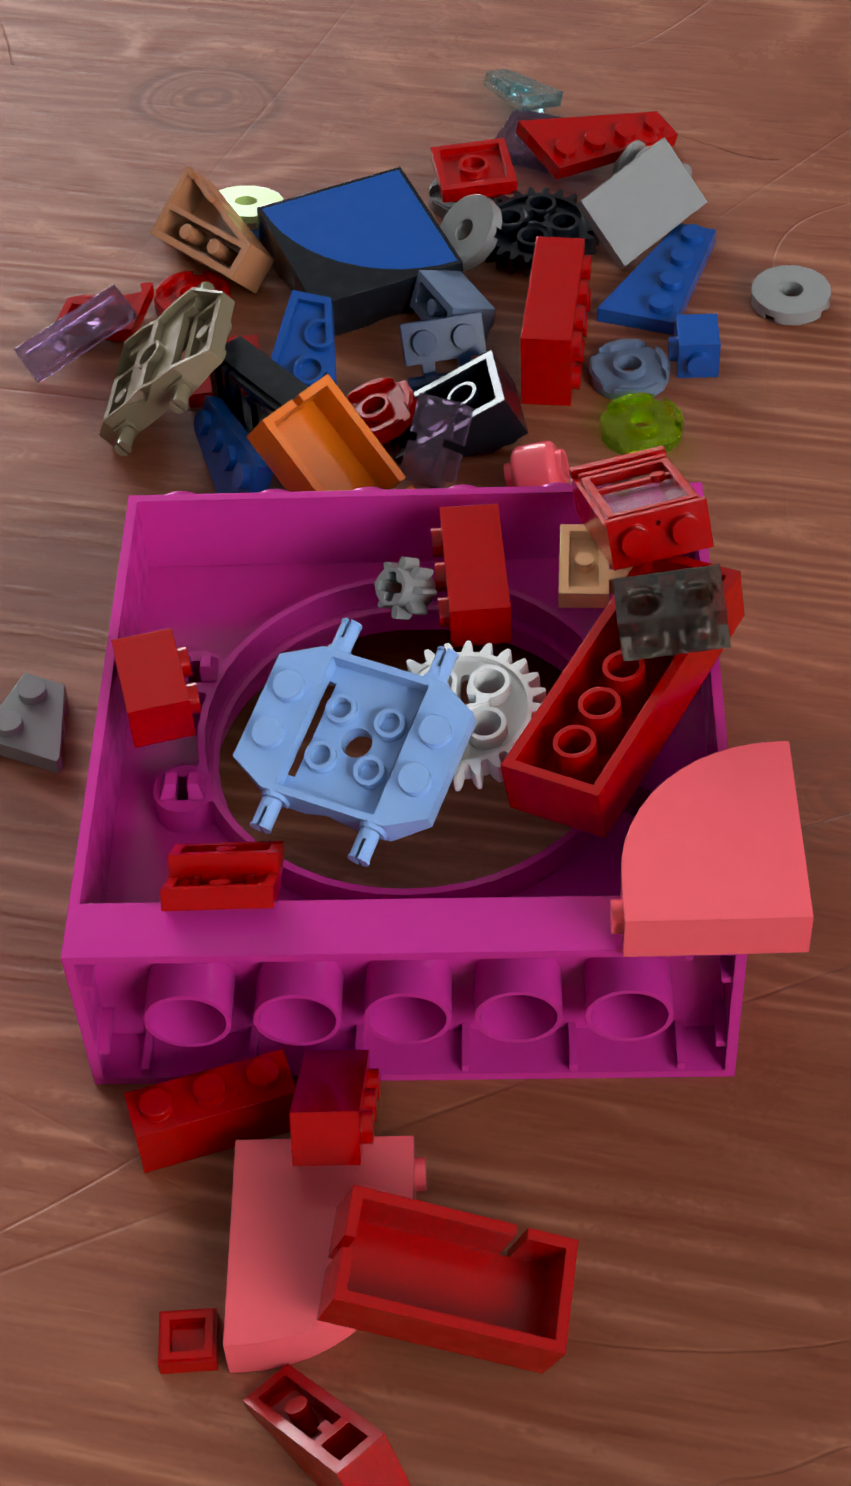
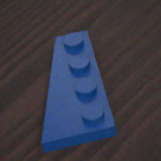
M680 223L597 308V321L674 335L676 315L684 314L716 243V230L704 228L696 224L687 225Z
M205 396L202 410H198L195 416L194 431L216 492L258 493L268 490L273 472L246 438L249 435L222 398Z

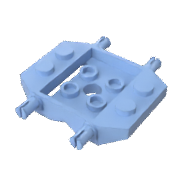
M342 618L332 644H329L327 647L321 646L279 654L233 757L262 792L261 802L250 822L252 828L259 832L263 830L265 834H271L282 807L304 814L328 816L359 831L347 858L358 865L361 863L362 866L368 867L379 839L392 842L433 826L477 721L474 713L451 690L447 682L455 662L459 658L457 652L450 648L446 651L444 646H439L428 673L424 674V676L352 655L351 651L363 627L353 619L350 622L349 618ZM327 686L335 687L330 699L326 703L325 711L313 738L305 750L304 758L296 776L288 775ZM358 737L372 739L371 749L365 755L357 758L346 755V748L353 739Z

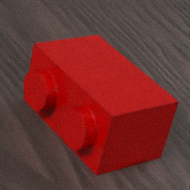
M172 628L111 640L134 748L196 735L192 714L202 712L196 682L185 683V677L193 676L187 646L177 648Z

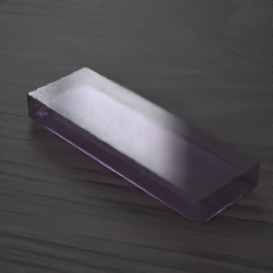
M112 284L16 347L14 351L35 381L40 383L138 317L122 293Z

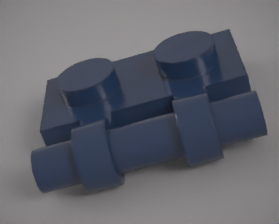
M481 312L398 324L404 365L413 366L421 364L422 376L407 379V383L413 393L450 373L437 374L435 362L457 358L459 368L470 362L471 356L482 355L487 352Z

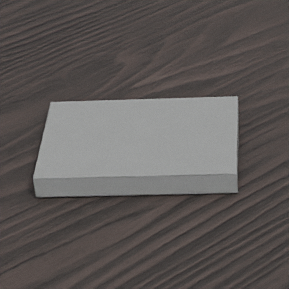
M664 137L577 202L576 206L617 267L621 269L706 204L707 200Z

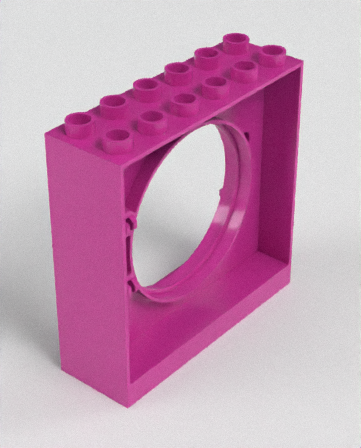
M562 482L548 483L543 486L475 487L461 484L449 488L383 490L377 487H361L346 491L302 492L268 489L258 493L214 494L175 491L166 495L128 496L61 952L63 969L95 1084H158L279 1049H284L294 1082L298 1080L305 1051L369 1049L370 1068H380L381 1081L735 1076L747 954L623 957L622 934H611L610 899H620L621 861L624 842L639 808L656 788L680 769L703 757L728 749L719 657L607 838L572 827L564 836L543 851L517 865L492 875L445 886L412 889L378 888L351 884L318 875L284 859L279 895L274 908L161 911L160 889L169 877L168 854L175 844L256 841L237 823L228 808L219 774L220 750L235 718L247 702L266 684L280 653L321 646L327 647L329 644H332L342 618H349L350 622L353 619L362 625L363 629L358 637L397 630H450L449 627H440L438 597H446V591L437 592L431 604L427 606L428 613L426 615L412 614L410 620L392 618V609L378 607L379 599L374 585V581L377 580L379 574L384 570V563H399L401 556L418 558L419 567L433 569L432 578L435 582L434 562H443V557L433 558L431 528H440L439 507L498 503L511 603L512 643L509 644L535 654L558 668L561 672L564 671L605 609L558 608L560 524H583L576 513L572 485ZM702 482L689 483L698 495L703 497ZM659 483L632 488L631 497L624 501L616 499L613 493L601 495L613 513L666 501L660 492ZM611 484L598 486L596 489L611 486ZM709 548L681 555L710 563ZM609 594V602L614 594ZM172 628L177 648L187 646L193 676L185 677V683L196 682L202 712L192 714L196 735L134 748L111 640Z

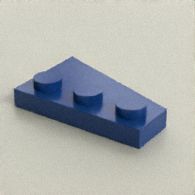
M292 290L271 359L308 387L327 374L337 385L333 303L331 297Z

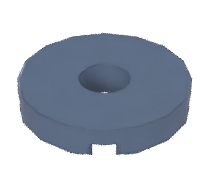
M620 339L606 343L598 348V354L595 356L592 354L589 359V383L597 393L607 399L619 402H640L653 398L665 389L670 379V362L665 352L655 346V350L646 347V342L638 339ZM632 368V369H636V370H634V371H625V370H622V369Z

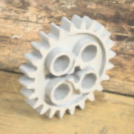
M466 641L462 652H457L459 658L456 660L447 682L451 690L461 699L462 683L468 680L467 696L469 704H466V706L474 713L477 722L452 779L455 791L461 790L465 779H472L477 789H482L483 776L488 774L499 783L503 781L501 763L547 696L546 689L540 685L539 673H529L528 662L525 658L513 663L510 649L504 650L496 657L493 655L492 643H487L480 652H473L471 641ZM445 643L446 651L448 648L454 650L450 643ZM429 649L424 650L426 662L423 664L408 659L406 661L408 672L424 676V674L428 673L435 654Z

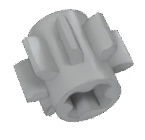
M401 556L399 563L385 562L384 570L379 574L377 580L374 581L376 595L379 599L378 607L392 609L391 613L394 619L410 620L412 614L426 615L428 613L427 606L431 604L434 596L437 595L435 582L432 578L433 569L419 567L418 558Z

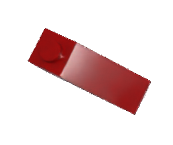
M286 1364L243 1400L247 1410L318 1486H411L385 1433L290 1364Z

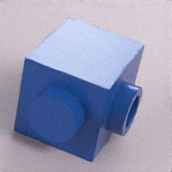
M717 314L676 315L675 337L668 338L669 362L676 361L677 378L719 377L721 342Z

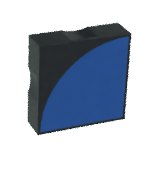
M401 167L257 207L259 239L261 244L274 258L272 265L278 276L289 286L291 291L296 290L331 297L335 336L368 327L377 321L391 316L414 313V310L409 305L419 270L461 271L463 273V261Z

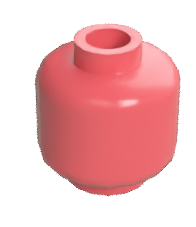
M549 440L515 447L512 451L510 462L504 464V477L507 487L543 486L554 482L568 483L570 474L565 450L563 448L558 449Z

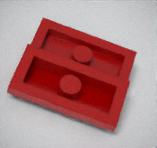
M284 841L175 844L168 854L169 877L160 889L161 911L274 908L282 879Z

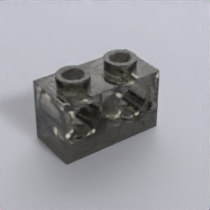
M720 564L613 579L623 662L731 647Z

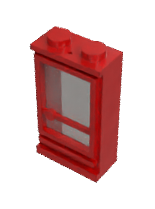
M663 445L569 468L576 513L614 571L714 547L707 498L698 495L667 457L666 449Z

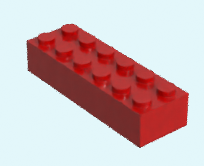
M681 555L632 567L501 763V770L511 808L607 838L745 615L740 571Z

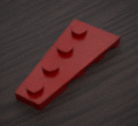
M658 111L518 121L515 132L556 180L616 163L627 146L635 140L642 141L646 146H652L665 137L672 147L675 145L678 133Z

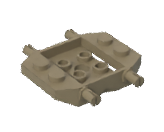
M201 282V286L198 285V288H190L175 300L157 320L144 325L124 342L99 434L109 444L114 445V451L118 455L128 456L129 453L131 454L133 441L137 434L170 409L177 414H183L187 411L189 397L200 387L213 370L223 362L227 353L225 350L227 336L232 329L231 318L235 301L223 291L215 290L213 284ZM186 349L184 360H182V352Z

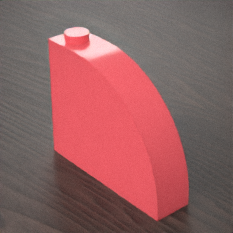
M789 741L753 743L715 752L694 761L666 779L646 799L630 825L622 853L620 899H610L611 934H622L623 957L809 952L814 915Z
M414 1135L374 1136V1144H364L361 1165L292 1166L291 1139L235 1140L223 1348L229 1373L266 1371L284 1367L286 1364L292 1365L332 1348L356 1331V1329L317 1320L325 1270L333 1260L328 1258L336 1208L353 1184L415 1200L416 1192L427 1191L426 1157L415 1156Z

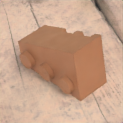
M187 165L149 234L256 294L271 268L274 258L215 185Z

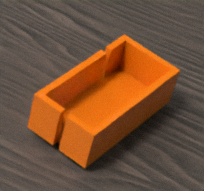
M329 374L302 391L294 400L291 399L264 418L246 437L289 492L346 491L361 487H377L389 490L406 478ZM410 485V486H409L408 488H406V489H415V488L413 487V485Z

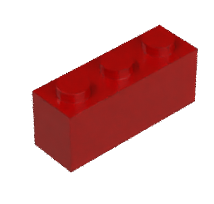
M498 503L439 507L440 528H431L433 558L443 557V562H434L436 591H446V597H438L440 627L450 628L452 647L464 646L466 641H471L472 646L486 645L487 643H512L511 603Z
M284 1049L124 1093L144 1173L234 1148L235 1140L266 1139L290 1132L289 1112L296 1087Z
M369 1049L304 1052L289 1112L292 1166L361 1165L364 1144H374V1122H377L378 1101L381 1099L380 1068H370Z

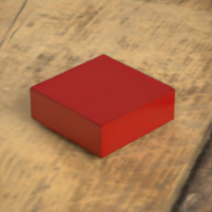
M217 1308L159 1311L158 1368L160 1374L219 1370V1314Z

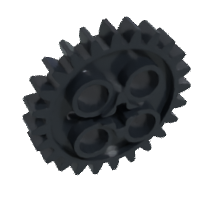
M529 187L527 194L523 195L518 190H513V197L509 198L501 194L499 195V203L495 202L501 210L502 227L501 230L497 228L494 236L498 239L496 246L485 259V262L496 261L497 270L509 266L510 274L512 275L519 269L524 270L525 277H529L536 237L584 238L585 255L595 253V245H599V238L576 206V194L565 198L563 197V190L560 189L555 194H549L548 187H545L541 193H535L534 189Z

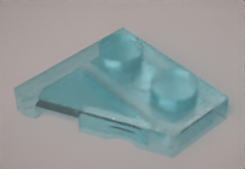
M509 69L486 71L483 84L497 97L521 112L530 110L545 112V108L560 106L564 93Z

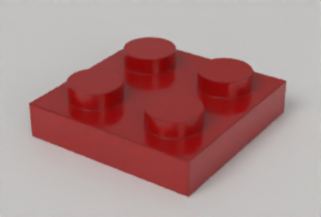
M504 138L431 147V161L443 203H457L465 196L472 194L499 198L501 194L509 195L513 194V190H518V180Z

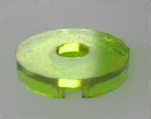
M633 393L616 398L607 405V411L602 413L600 417L602 441L610 450L620 455L662 445L666 449V453L671 452L680 443L684 432V419L681 410L672 401L664 397L663 402L653 399L654 394ZM645 423L648 424V426L641 427L636 426L634 424Z

